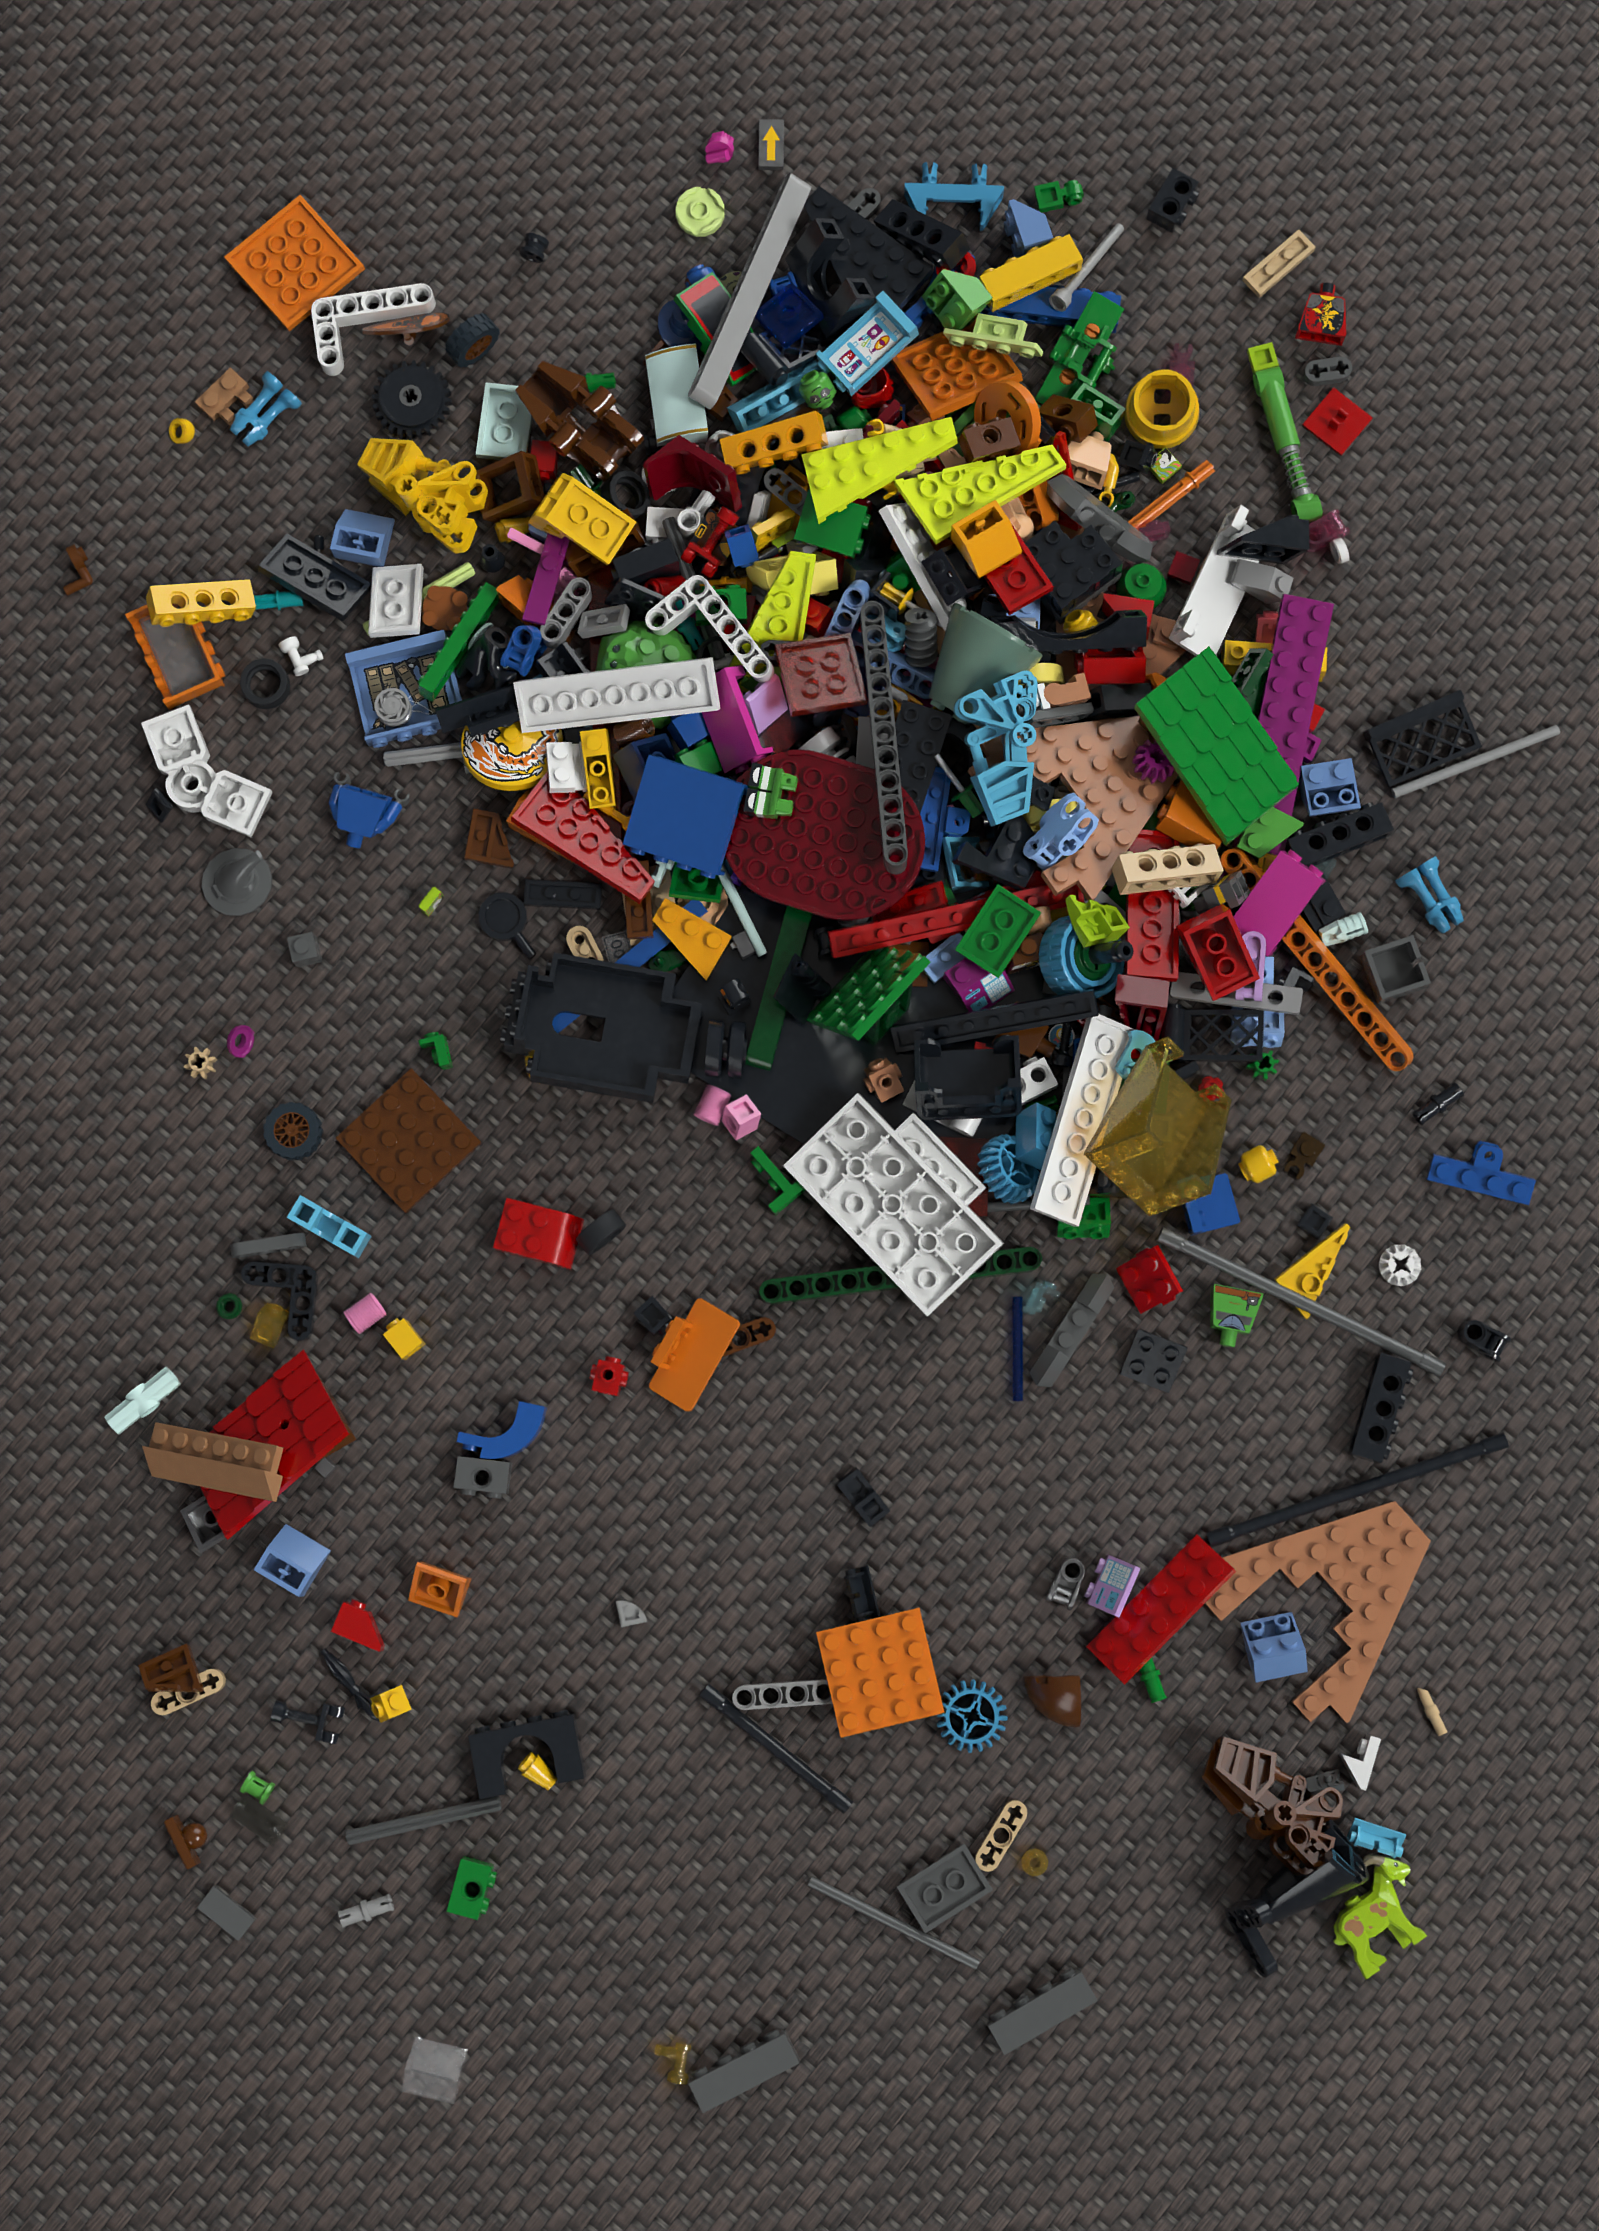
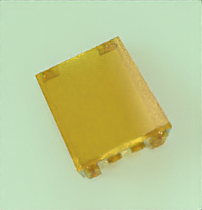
M1169 1037L1145 1046L1084 1152V1155L1149 1217L1211 1194L1232 1101L1216 1084L1195 1092L1166 1064L1184 1055V1052ZM1216 1095L1220 1100L1211 1101L1206 1096Z

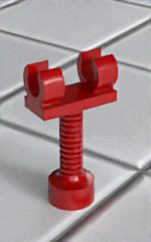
M723 506L717 514L719 517L718 525H716L717 527H715L704 546L701 547L695 542H689L688 547L680 558L687 564H691L697 552L707 558L709 561L701 573L708 578H712L722 562L711 554L715 548L714 546H716L715 544H717L725 529L729 525L734 526L739 519L738 515Z

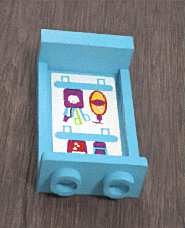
M884 291L875 297L877 303L824 352L819 350L815 353L818 358L817 366L826 374L830 372L835 378L833 383L842 393L847 391L851 396L855 394L919 335L917 326Z

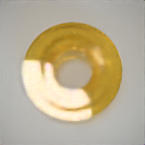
M1029 1849L1022 1856V1868L1031 1876H1039L1046 1871L1048 1858L1040 1849ZM1032 1858H1038L1040 1860V1864L1038 1867L1034 1868L1030 1866V1860Z

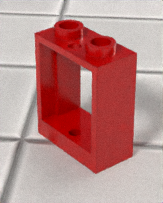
M1138 647V650L1134 651L1113 648V651L1110 652L1088 649L1086 653H1075L1074 667L1077 669V674L1085 673L1087 684L1145 683L1146 657L1142 647Z

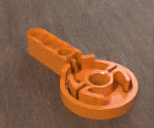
M1002 380L986 386L976 400L974 421L981 425L987 424L989 420L996 417L1005 419L1008 412L1021 443L1015 455L1021 454L1022 451L1038 448L1042 441L1039 438L1041 417L1038 405L1030 391L1019 382L1013 380ZM1049 480L1019 496L1026 515L1033 522L1034 531L1047 527L1053 521L1058 522L1059 519L1057 505L1046 493L1047 481Z

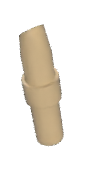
M1417 1688L1426 1716L1430 1719L1437 1736L1447 1733L1439 1715L1440 1712L1429 1692L1425 1689Z

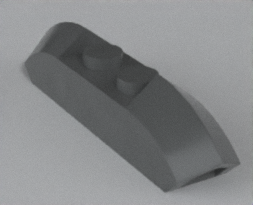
M1061 474L1047 481V495L1075 522L1085 529L1092 525L1109 547L1122 557L1137 564L1150 561L1153 544L1149 538L1069 476Z
M1092 1274L1034 1364L1029 1374L1037 1386L1052 1387L1114 1289L1108 1274Z

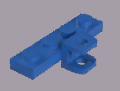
M940 767L935 768L920 813L925 832V854L920 870L937 872L939 869L943 836L961 837L967 833L971 816L965 809L947 807L951 780Z
M1485 1141L1477 1142L1470 1162L1433 1153L1426 1177L1430 1181L1526 1205L1530 1204L1536 1183L1534 1178L1500 1170L1503 1159L1502 1149L1497 1144ZM1491 1151L1489 1157H1484L1485 1153Z

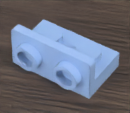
M1232 1006L1231 1010H1243V1008ZM1264 1011L1263 1047H1281L1285 1033L1284 1013ZM1247 1017L1241 1025L1250 1033L1258 1026V1017ZM1237 1026L1231 1032L1230 1040L1237 1045L1247 1035ZM1258 1032L1253 1036L1256 1040L1258 1037ZM1250 1039L1242 1047L1257 1045Z

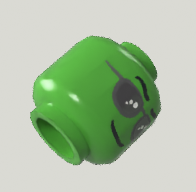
M812 370L801 378L799 393L810 408H820L823 410L833 403L832 399L836 394V388L825 372Z

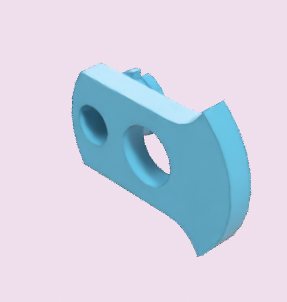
M1141 1030L1127 1031L1129 1041L1115 1066V1070L1123 1079L1130 1082H1138L1151 1055L1158 1053L1159 1048L1151 1035ZM1133 1049H1137L1141 1054L1139 1063L1133 1062L1131 1059Z

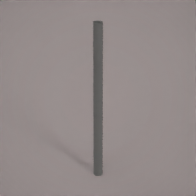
M811 1876L808 1887L975 1970L977 1969L980 1962L979 1959Z

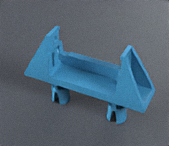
M927 162L922 164V183H905L904 197L911 208L925 215L929 209L926 206L927 200H933V202H980V209H978V212H980V231H983L1001 203L1004 194V186L986 185L988 169L986 164L982 166L981 175H978L977 163L971 166L972 185L937 184L938 164L933 162L931 174L928 172Z

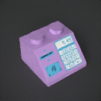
M1106 1555L1105 1559L1100 1558L1095 1569V1573H1098L1095 1583H1089L1084 1597L1088 1598L1086 1604L1115 1617H1120L1141 1568L1110 1555Z

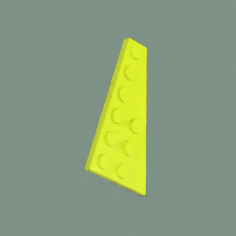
M952 417L802 454L818 524L824 522L830 514L836 511L838 513L847 508L846 505L856 499H863L896 480V476L906 470L910 472L917 468L916 465L927 458L932 459L958 444Z
M1048 445L1022 451L1018 455L1009 457L1003 455L991 461L983 462L981 460L945 468L942 472L928 475L927 473L918 474L917 477L906 480L904 478L894 480V485L933 542L938 544L951 536V527L956 522L994 500L998 502L1000 507L1065 470L1066 463L1054 446Z
M789 552L747 630L759 648L768 640L803 642L816 554ZM749 643L742 645L745 654L751 650V644ZM769 650V656H774V650ZM783 650L782 657L786 655L785 650ZM793 651L790 655L800 659L801 651ZM734 655L728 667L739 666L742 663ZM763 663L758 664L755 668V674L760 672V669L766 665ZM747 671L744 677L747 676L749 678L751 675ZM741 682L738 683L739 688L743 690V692L747 693L749 691L748 689L741 686Z

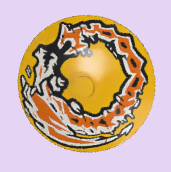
M520 720L508 727L492 729L484 735L471 736L468 726H465L461 738L462 755L470 773L481 783L504 791L529 789L536 786L547 772L546 743L563 742V734L561 729L522 733Z

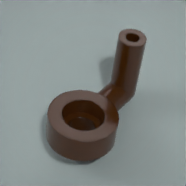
M75 544L65 549L81 578L63 586L67 596L91 585L93 582L84 563L88 558L81 546L76 548Z

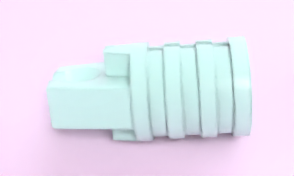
M1361 912L1349 915V917H1344L1341 920H1336L1319 929L1320 939L1325 946L1346 942L1349 939L1351 940L1368 933V928Z

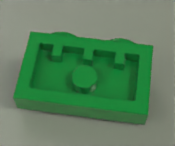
M1090 1198V1205H1085L1079 1226L1073 1227L1058 1220L1057 1237L1066 1239L1108 1238L1111 1227L1110 1198Z

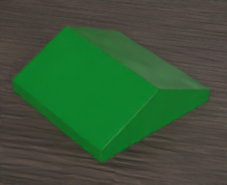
M675 862L669 897L720 903L724 887L718 875H715V879L700 875L701 870L693 867L691 871L676 867L677 862Z

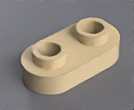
M575 926L568 931L566 940L573 956L604 961L592 934L586 927ZM578 936H583L585 938L582 944H577L575 942V939Z

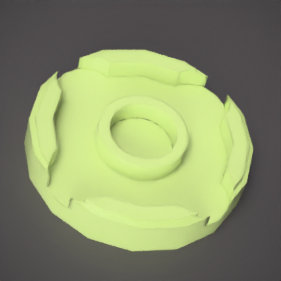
M693 187L686 190L679 197L676 206V220L680 228L687 234L695 237H706L715 233L721 227L725 218L724 203L714 190Z

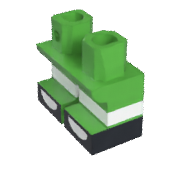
M752 762L744 813L747 816L777 819L778 816H791L793 801L781 799L782 790L795 792L798 778L785 773L781 768L766 767Z

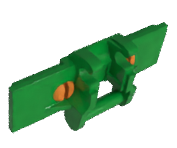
M1093 291L1074 327L1065 325L1059 340L1048 357L1054 363L1037 393L1035 401L1043 405L1053 394L1071 399L1083 382L1095 389L1097 385L1095 382L1111 353H1115L1117 349L1107 340L1124 311L1123 307ZM1097 344L1103 347L1088 376L1085 377L1081 374L1082 365L1090 350L1094 349Z

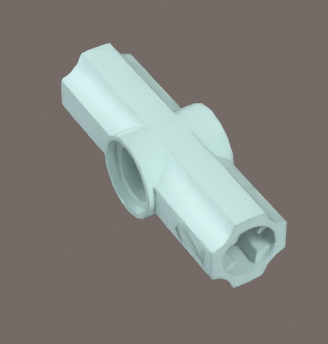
M165 1367L145 1384L142 1383L126 1395V1399L104 1418L117 1434H121L140 1417L144 1418L160 1405V1401L178 1388L181 1383L168 1367Z

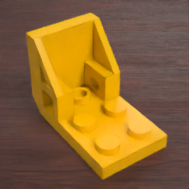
M562 473L555 480L528 523L536 529L561 539L566 536L598 560L609 565L636 524V521L574 477Z

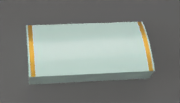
M696 343L668 347L645 355L657 446H665L678 435L691 443L707 442L708 427L705 406L688 397L689 390L699 370Z

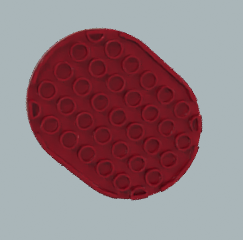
M788 750L769 755L756 762L766 767L781 768L785 773L796 776L798 782L795 792L782 790L781 799L793 801L791 816H778L777 819L747 816L744 813L746 795L742 797L725 857L733 872L750 890L770 901L821 917L842 921L865 919L884 912L896 904L909 891L922 867L925 854V832L919 810L903 787H901L908 851L907 867L900 874H891L885 869L883 863L874 769L810 750ZM751 767L742 776L740 775L736 781L748 785ZM892 782L882 784L883 787L889 789L895 786ZM888 806L884 809L888 813L897 811L893 806ZM893 830L887 833L891 838L900 835L897 831ZM893 855L889 858L890 861L896 863L902 860L898 855Z

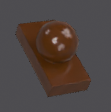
M179 1815L165 1820V1827L185 1868L188 1870L201 1863L195 1849L201 1848L207 1840V1831L204 1826L193 1822L184 1827Z

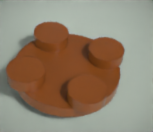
M431 586L423 601V623L437 630L452 631L455 624L460 623L462 613L464 611L467 612V595L452 587Z

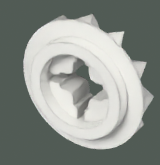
M1393 1245L1387 1248L1380 1257L1379 1269L1381 1275L1392 1285H1408L1417 1279L1421 1271V1258L1415 1249L1406 1245ZM1407 1257L1405 1267L1409 1273L1403 1269L1393 1273L1397 1266L1394 1259L1400 1261Z

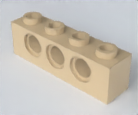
M1202 843L1184 848L1174 846L1166 850L1149 849L1139 853L1124 852L1117 857L1112 866V872L1120 895L1167 890L1175 887L1184 888L1215 884L1224 871L1215 844L1204 845Z

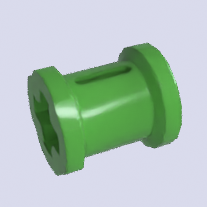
M251 1771L245 1779L240 1792L243 1794L247 1792L257 1798L259 1803L263 1805L273 1791L275 1783H267L257 1777L256 1772Z

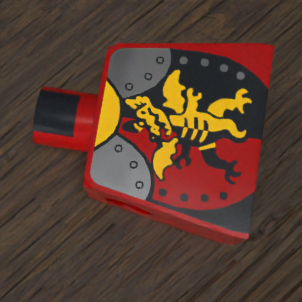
M1322 283L1319 294H1309L1295 339L1342 346L1346 337L1345 298L1334 296V284Z

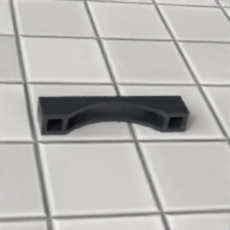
M1142 610L1115 611L1107 619L1095 626L1068 633L1048 632L1037 629L1025 623L1016 615L990 616V621L1026 642V646L1029 648L1033 647L1038 652L1047 651L1049 654H1061L1065 650H1073L1075 653H1086L1088 649L1110 652L1113 651V648L1134 651L1138 650V647H1146L1147 616Z

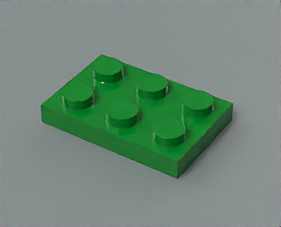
M997 884L955 950L992 975L1000 978L1042 912Z

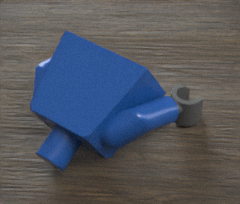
M336 772L334 780L337 785L333 786L329 806L334 820L337 821V828L349 832L346 845L361 848L363 836L372 838L377 834L383 833L395 822L402 810V806L408 805L410 794L408 793L405 799H399L398 796L401 793V789H397L394 794L395 801H392L393 797L350 785L351 779L348 773L345 780L339 781L340 774Z

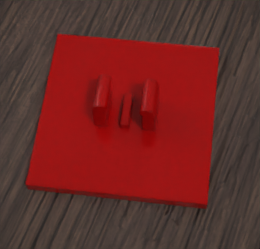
M1333 387L1302 426L1342 456L1373 417Z

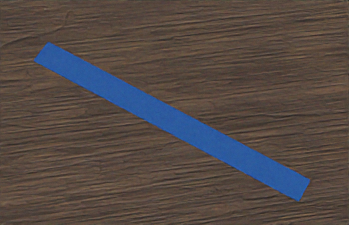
M691 900L682 907L699 918L708 912L698 900ZM658 927L653 931L654 938L643 939L615 963L640 967L671 941ZM566 1012L558 1014L552 1023L554 1030L559 1033L580 1015Z

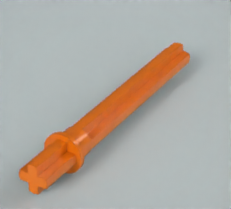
M1205 460L1191 472L1187 471L1185 477L1127 522L1138 531L1142 530L1191 490L1198 489L1199 484L1215 472L1214 466L1208 460Z

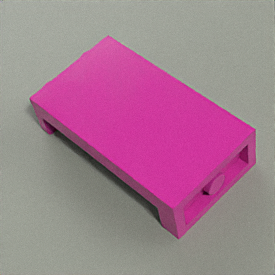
M743 665L723 668L715 673L721 709L702 712L724 773H744L750 768L752 762L756 763L774 752L772 747L762 748L737 680L746 675Z
M1291 849L1288 853L1284 850L1280 851L1233 916L1242 936L1247 932L1256 931L1265 937L1266 956L1268 957L1272 956L1277 949L1276 946L1319 887L1326 881L1321 877L1323 875L1321 870L1312 864L1309 868L1300 862L1302 857Z

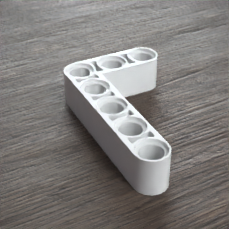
M419 283L317 299L312 304L311 312L317 356L323 371L329 376H336L344 368L339 327L431 313L436 305L431 288L426 284ZM421 296L429 297L424 302L417 301ZM396 300H404L399 306L393 305ZM371 304H379L376 309H369ZM354 307V310L352 312H344L346 308ZM322 311H330L325 317L319 316ZM327 334L333 335L330 340H322ZM331 357L337 358L332 364L325 363Z
M695 575L690 577L647 612L645 617L647 626L656 635L661 636L668 634L695 611L700 609L756 681L763 683L773 677L774 667L703 576ZM699 584H704V591L699 595H695L694 588ZM677 601H685V605L681 610H674V604ZM720 604L718 613L709 614V609L712 605ZM659 616H663L664 623L660 627H654V620ZM733 623L736 625L733 633H724V629L728 624ZM743 644H751V650L747 654H740V647ZM758 664H767L764 673L755 674V668Z

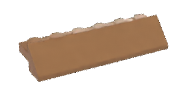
M155 1422L149 1447L142 1446L152 1477L273 1502L277 1501L283 1478L282 1475L277 1474L283 1452L282 1447Z

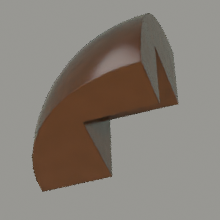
M1079 1675L1023 1676L1028 1697L1042 1715L1063 1726L1080 1727L1081 1685Z

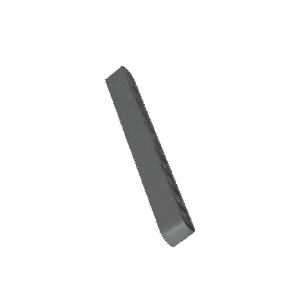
M868 601L861 608L860 624L883 863L889 873L900 874L907 867L908 851L883 606L876 601ZM874 614L878 616V618L871 620L868 619L866 616ZM871 638H877L880 640V642L871 643L868 640ZM880 662L883 665L881 667H873L871 663ZM880 685L885 689L883 691H876L873 687ZM883 709L888 713L885 715H878L875 712L877 710ZM885 733L888 734L890 737L888 739L882 740L877 736L879 734ZM886 757L890 758L892 762L883 764L880 760ZM892 782L895 786L889 789L883 787L882 784ZM888 806H893L897 811L888 813L884 809ZM893 830L897 831L900 835L891 838L887 833ZM893 855H898L902 860L896 863L890 861L889 858Z

